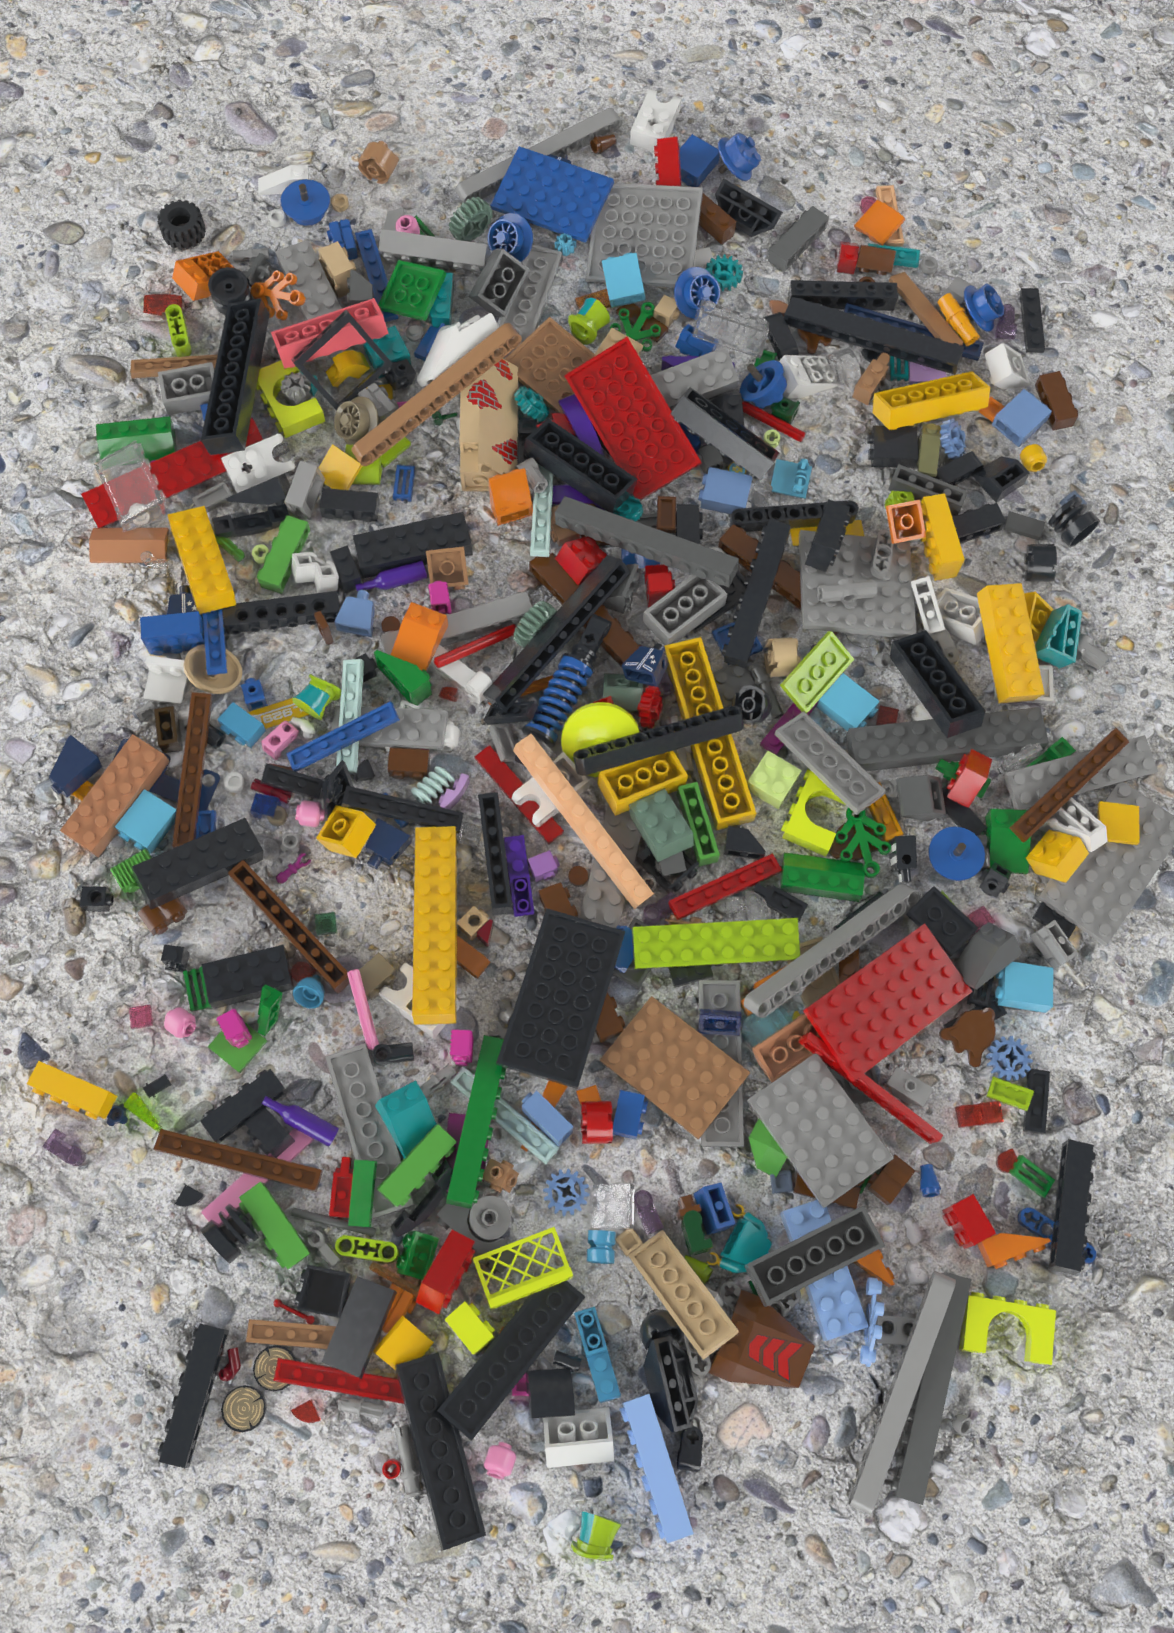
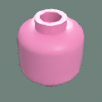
M403 215L397 220L396 231L420 234L418 222L413 216Z
M304 800L300 805L297 804L295 819L302 826L318 827L320 821L325 819V810L322 809L320 802Z
M178 1007L166 1014L164 1027L175 1037L184 1038L194 1032L196 1019L190 1012Z
M499 1442L498 1445L489 1447L484 1462V1467L489 1476L503 1480L504 1477L511 1475L516 1461V1454L511 1450V1445Z

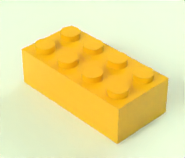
M944 493L923 497L921 508L926 537L920 538V541H923L925 546L924 555L929 560V572L931 575L933 574L934 581L957 577L965 559L946 495Z
M669 751L599 772L597 785L612 812L617 816L629 811V804L664 788L668 794L677 791L678 786L686 785L688 775L674 751Z

